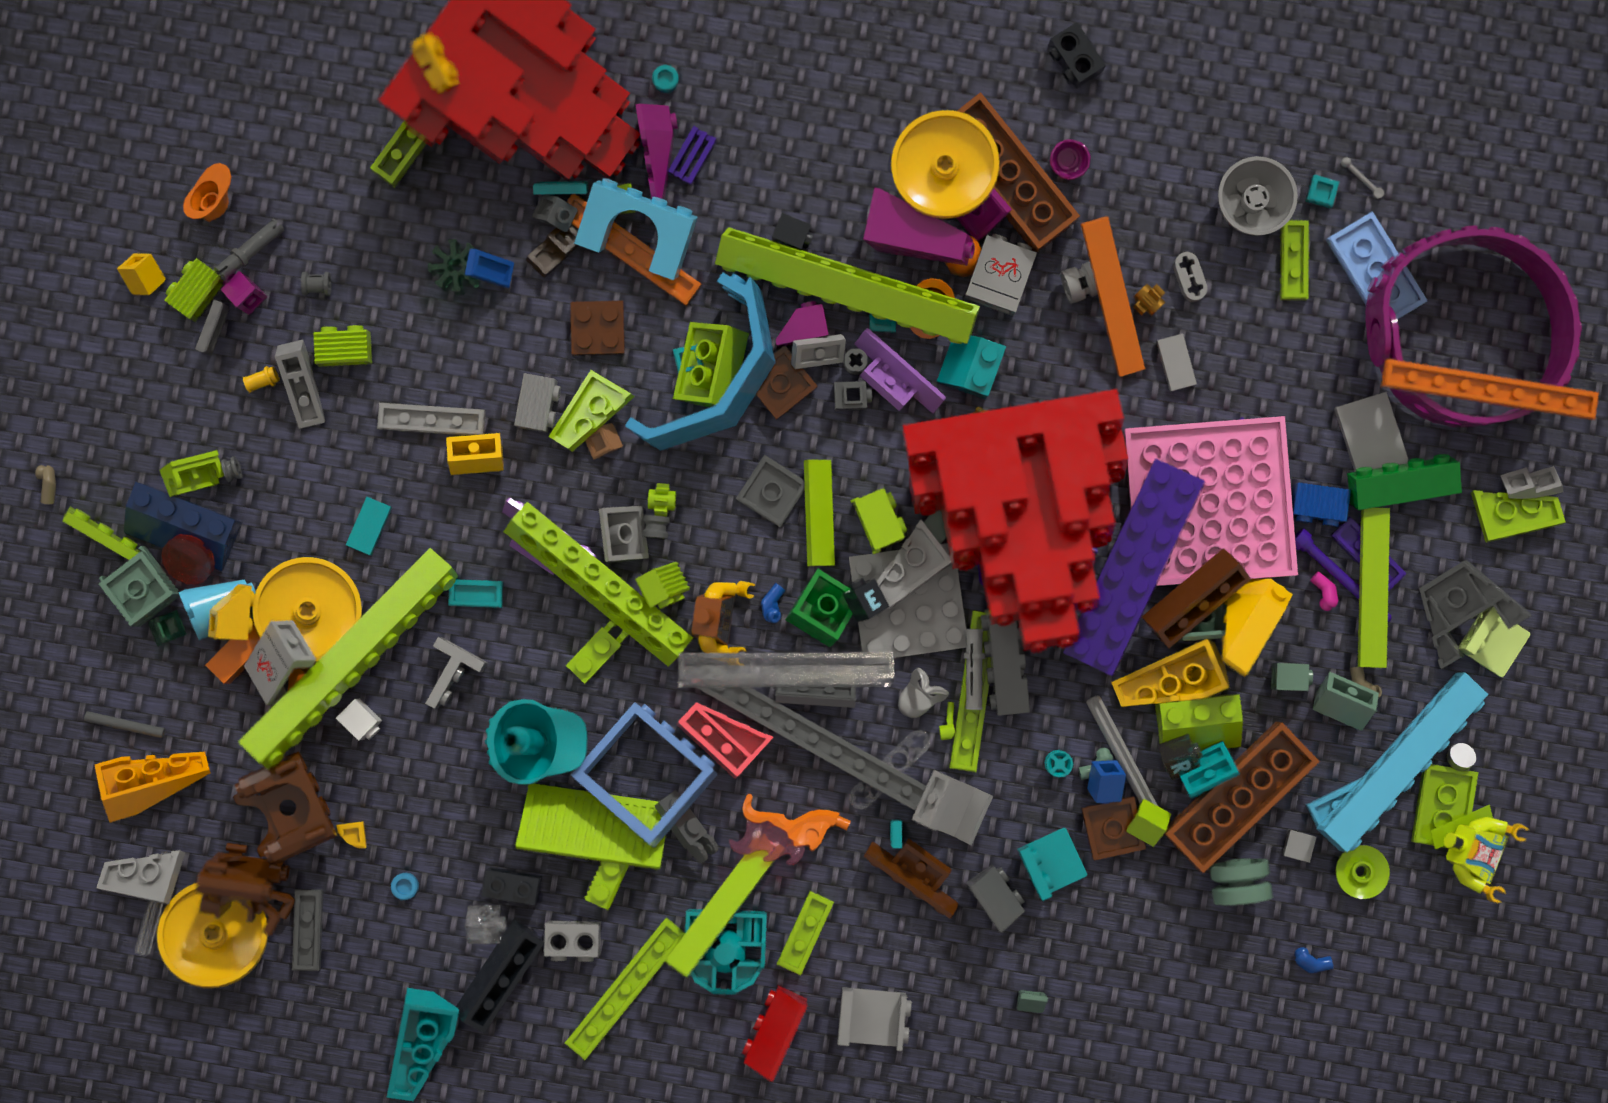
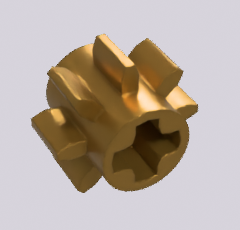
M1147 283L1133 296L1137 301L1133 307L1141 316L1146 311L1152 316L1166 303L1161 298L1165 292L1158 284L1151 288Z

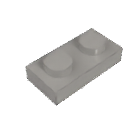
M840 334L795 340L792 347L791 365L795 369L843 363L846 339Z

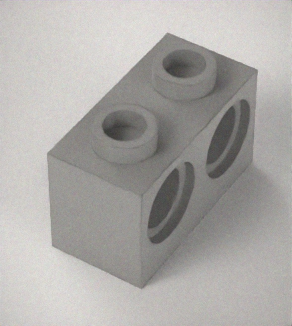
M547 921L545 923L544 956H551L552 961H566L567 957H578V961L590 962L594 961V957L600 955L601 922ZM557 934L564 936L566 946L563 948L556 947L553 944V936ZM580 936H590L593 940V946L591 948H583L579 943Z

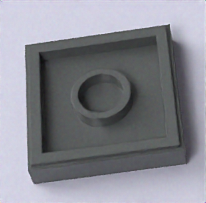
M764 455L736 500L781 528L804 492L805 483L802 478Z

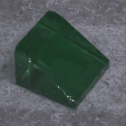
M177 610L153 618L148 622L158 647L187 635Z

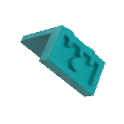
M1064 827L1017 849L1036 892L1042 901L1052 897V892L1087 876V872L1069 833Z

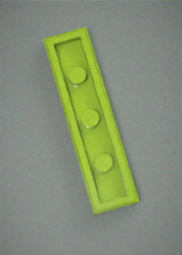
M804 460L807 566H834L831 460Z

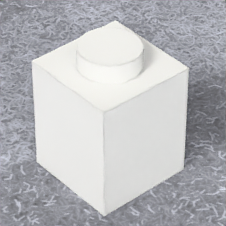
M354 699L336 718L358 741L365 738L370 740L380 730L378 725L382 721L361 699Z

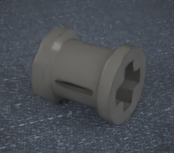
M302 272V294L325 293V295H331V273L325 272L322 275Z
M850 349L844 357V368L852 375L861 374L867 367V355L861 349ZM858 356L861 357L860 367L858 365L850 366V357L855 359Z

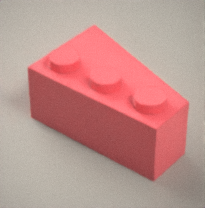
M697 702L677 723V726L734 779L740 775L773 738Z

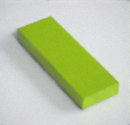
M1289 220L1281 228L1280 300H1308L1309 221Z
M809 891L777 961V965L801 976L834 901Z

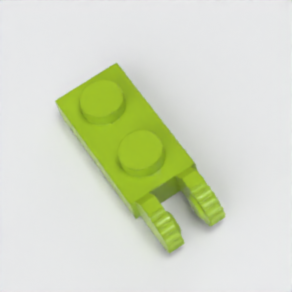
M612 620L604 628L602 627L566 665L584 684L622 646L621 643L629 636L628 633L622 630L621 634L615 639L609 633L617 626Z

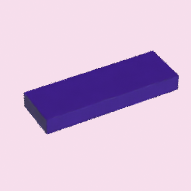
M1348 517L1347 522H1343L1330 536L1360 566L1361 527L1352 517ZM1390 556L1388 591L1407 574Z

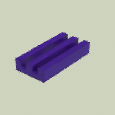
M693 126L668 173L692 185L714 147L717 138L711 137L708 133ZM695 136H699L680 172L676 171ZM704 140L708 141L690 176H685Z

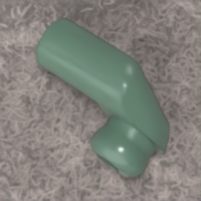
M1100 748L1097 750L1095 761L1113 760L1109 749ZM1091 765L1078 767L1081 780L1089 779Z

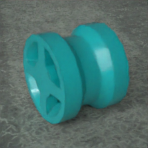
M1054 750L1045 757V768L1048 773L1055 777H1065L1073 768L1071 756L1064 751Z

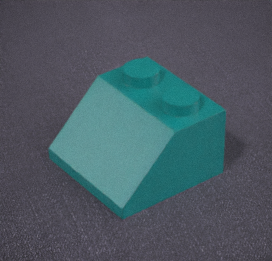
M972 335L967 344L951 342L936 382L986 400L1006 346Z

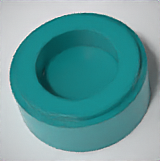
M661 65L653 72V84L658 91L670 93L677 88L679 76L672 66Z

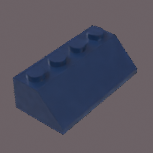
M135 482L125 508L124 533L223 571L242 522L177 496L169 497L167 492Z

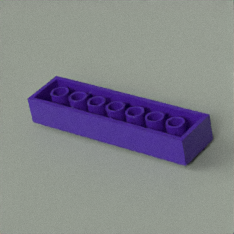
M1155 458L1097 580L1100 597L1098 607H1094V610L1081 614L1077 623L1079 629L1078 642H1074V645L1066 647L1063 653L1111 676L1115 674L1206 483L1204 480Z

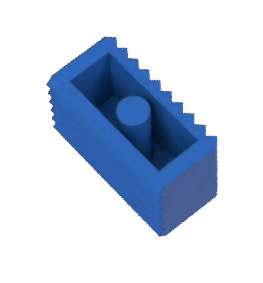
M1295 483L1292 490L1293 516H1297L1296 521L1312 523L1313 519L1323 520L1322 525L1339 527V522H1347L1351 490Z

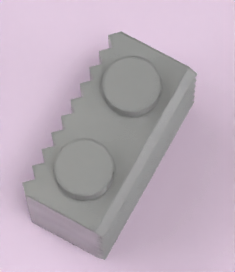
M524 373L514 426L548 433L549 427H554L556 412H552L554 401H559L561 386H557L556 379Z

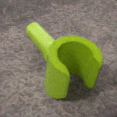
M948 702L947 725L939 726L941 740L952 739L955 734L953 702Z

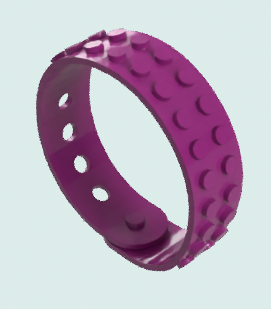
M1478 226L1461 227V230L1453 232L1451 229L1444 230L1403 248L1404 254L1400 252L1395 257L1389 258L1381 266L1383 271L1370 282L1366 303L1367 343L1370 358L1373 364L1380 368L1383 376L1386 359L1404 361L1400 347L1397 318L1393 308L1390 306L1392 288L1403 268L1420 253L1441 246L1464 244L1493 250L1509 258L1525 271L1534 281L1546 303L1551 322V352L1547 368L1539 383L1566 387L1571 379L1570 374L1580 354L1579 342L1582 332L1578 300L1572 291L1566 274L1551 260V256L1546 251L1531 244L1530 240L1524 236L1505 233V229L1498 227H1489L1488 230L1478 229ZM1390 388L1393 395L1405 407L1421 418L1450 427L1469 428L1490 425L1519 418L1533 412L1531 410L1513 408L1498 416L1473 417L1448 410L1427 397L1424 393Z

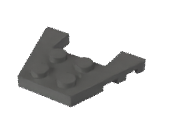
M1467 560L1419 588L1427 620L1431 624L1432 640L1434 647L1437 648L1439 655L1438 663L1441 669L1464 657L1450 631L1488 608L1494 606L1508 629L1532 616L1530 612Z

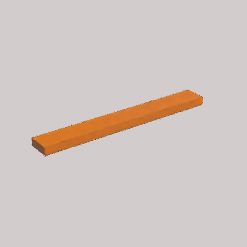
M1386 359L1384 362L1381 387L1587 420H1595L1599 396L1597 392Z

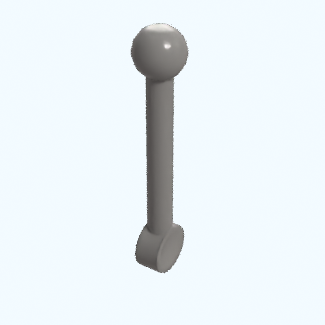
M1345 157L1341 160V165L1351 170L1373 192L1374 198L1380 199L1383 197L1384 190L1376 188L1351 164L1350 158Z

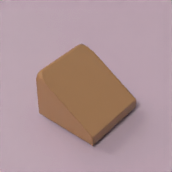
M612 423L602 425L585 440L593 460L623 446Z

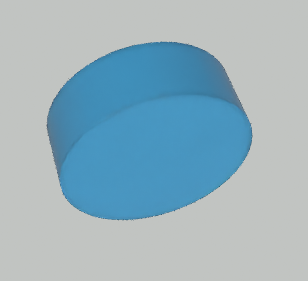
M401 873L391 883L393 895L400 900H408L414 897L419 889V882L411 873Z

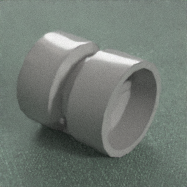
M1090 261L1082 264L1081 269L1072 267L1060 272L1065 294L1071 304L1086 299L1087 294H1090L1092 297L1098 295ZM1079 278H1082L1084 287H1081Z

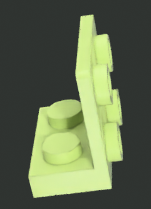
M1494 606L1478 615L1459 644V649L1462 653L1497 676L1504 677L1530 637V632L1519 625L1508 629Z

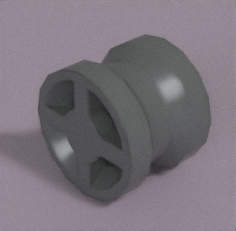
M644 515L643 521L646 523V526L642 531V537L668 539L666 526L669 524L670 518Z

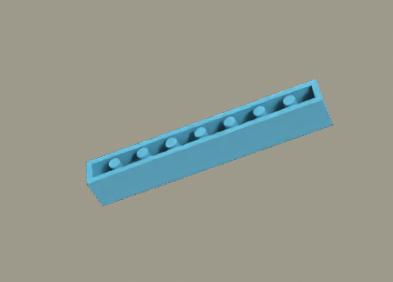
M1465 672L1455 673L1316 829L1339 851L1348 852L1349 850L1353 851L1362 841V835L1377 826L1380 821L1378 819L1384 811L1387 812L1397 803L1395 798L1402 791H1407L1415 782L1413 778L1432 764L1431 758L1437 752H1442L1449 745L1450 741L1448 739L1454 732L1458 733L1466 726V719L1471 713L1478 712L1484 706L1485 702L1483 700L1487 697L1488 693Z

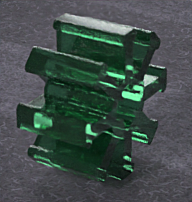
M448 239L451 255L447 256L439 246H436L432 253L437 258L440 257L444 263H428V271L433 276L443 274L439 280L435 281V284L444 292L447 291V286L453 280L454 288H452V291L457 296L465 295L462 287V280L464 278L470 282L474 289L481 283L478 279L465 275L469 250L475 248L470 243H466V248L460 254L459 247L461 244L457 239ZM452 264L460 265L461 270L459 272L451 267Z

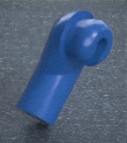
M777 583L772 586L761 600L763 617L771 623H777L781 619V612L779 611L777 601L786 591Z
M1305 947L1298 948L1294 952L1296 964L1308 973L1333 969V962L1330 956L1316 959L1309 954L1308 949Z

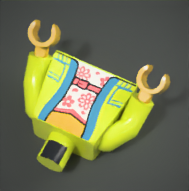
M1483 817L1471 821L1469 825L1460 824L1455 833L1450 832L1445 836L1444 845L1449 848L1446 859L1453 864V871L1461 884L1479 894L1481 892L1485 893L1486 898L1490 902L1500 903L1501 901L1493 897V892L1497 890L1502 894H1506L1505 890L1502 887H1489L1485 884H1491L1508 840V836L1505 833L1511 834L1518 841H1525V838L1517 837L1516 832L1520 828L1529 829L1520 823L1510 826L1507 825L1508 822Z

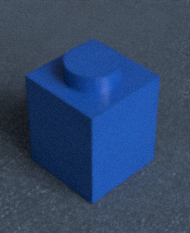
M1117 760L1092 761L1087 789L1095 802L1102 804L1121 802L1126 773Z

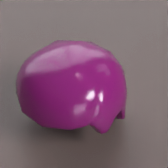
M1067 139L1056 144L1051 151L1050 165L1054 173L1059 177L1074 180L1086 173L1090 167L1091 156L1083 143Z

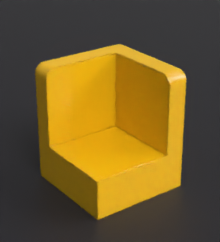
M134 253L117 268L133 295H150L165 281V277L152 254Z

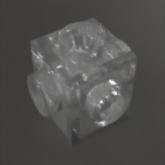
M500 905L468 906L465 924L468 944H500L501 933L506 932V916L501 915Z

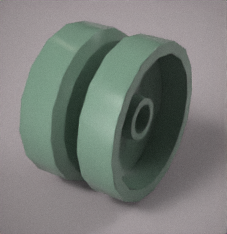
M1233 859L1214 863L1209 867L1211 880L1217 883H1226L1217 885L1212 889L1213 903L1215 905L1248 904L1273 898L1272 885L1267 881L1257 880L1270 874L1268 859Z

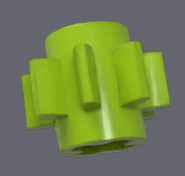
M657 483L656 490L649 489L648 509H654V516L667 517L668 511H675L676 491H670V484Z

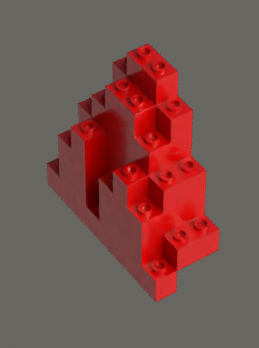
M450 0L426 34H432L441 42L444 49L442 53L447 62H450L456 69V78L459 84L447 86L448 89L441 93H438L436 89L433 90L424 73L432 68L431 64L429 63L421 67L412 52L378 100L379 104L406 123L408 131L430 147H433L435 143L441 145L449 133L450 129L447 128L448 126L499 164L503 160L509 162L518 146H520L566 181L571 176L575 179L584 168V165L581 164L582 160L606 178H609L612 174L617 177L625 166V163L622 161L627 153L632 155L641 143L637 140L640 133L616 116L617 112L622 114L629 105L630 101L626 98L630 92L605 74L607 70L586 55V52L596 39L593 36L596 28L570 10L571 4L566 0Z
M1117 389L903 425V439L909 464V487L914 513H921V515L927 516L941 510L952 569L970 570L975 565H979L991 625L1008 626L1018 620L1024 651L1031 650V652L1036 653L1045 651L1050 646L1058 645L1059 648H1066L1074 645V642H1078L1079 638L1075 611L1078 610L1080 613L1094 610V607H1098L1100 597L1093 570L1095 560L1093 548L1106 546L1112 540L1115 520L1108 494L1110 484L1124 479L1128 463V455L1122 433L1124 417Z

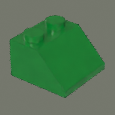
M817 569L785 620L830 648L839 639L853 615L842 595L850 590V588Z

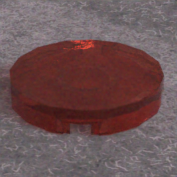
M180 534L170 539L163 547L161 558L168 573L176 580L185 584L196 585L204 582L213 572L215 565L213 553L210 549L207 550L203 546L204 542L199 538Z

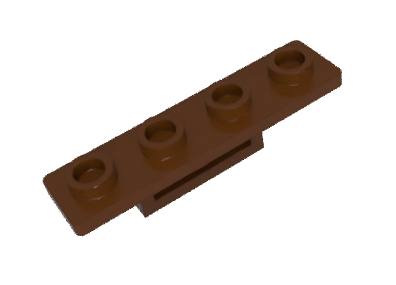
M909 838L895 856L875 842L869 845L864 857L868 859L871 865L880 868L890 875L893 881L901 883L911 890L914 896L929 903L939 914L945 915L950 919L952 918L958 907V902L939 889L949 876L951 868Z

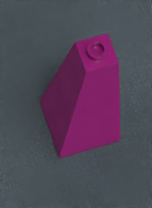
M874 188L863 239L873 249L882 253L968 266L969 258H972L974 255L975 244L967 233L938 218L916 211L905 201L880 188Z

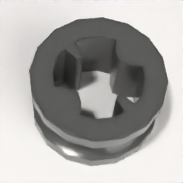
M232 456L229 461L226 459L221 460L222 470L228 482H232L233 478L242 479V470L236 456Z

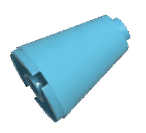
M244 579L185 589L179 592L199 640L208 637L210 609L238 584L252 586L255 596L256 591L252 582L246 584Z

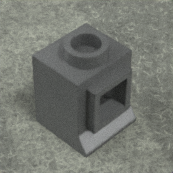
M866 381L834 382L835 411L867 410V403H872L871 387H866ZM859 388L860 401H847L846 389Z

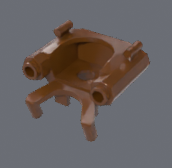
M299 751L284 757L269 770L262 767L238 778L239 782L235 784L238 794L233 796L235 803L238 805L256 806L264 813L268 821V834L257 849L260 858L266 856L269 863L274 861L278 864L337 837L335 828L328 817L331 815L329 807L323 796L317 798L316 792L320 791L319 785L313 773H308L306 763ZM289 799L296 804V811L293 815L285 816L281 813L280 805L284 800Z
M227 843L226 851H229V854L221 852L215 854L204 864L203 869L198 875L196 892L202 894L200 913L215 915V918H220L231 907L232 900L238 901L244 908L248 909L247 922L252 923L255 920L256 914H260L262 911L269 916L262 932L272 936L280 918H288L294 906L295 898L290 894L272 890L273 886L271 883L281 884L282 881L287 882L290 866L285 865L284 861L276 864L274 861L269 863L267 859L243 856V853H247V845ZM275 899L283 902L278 912L267 902Z

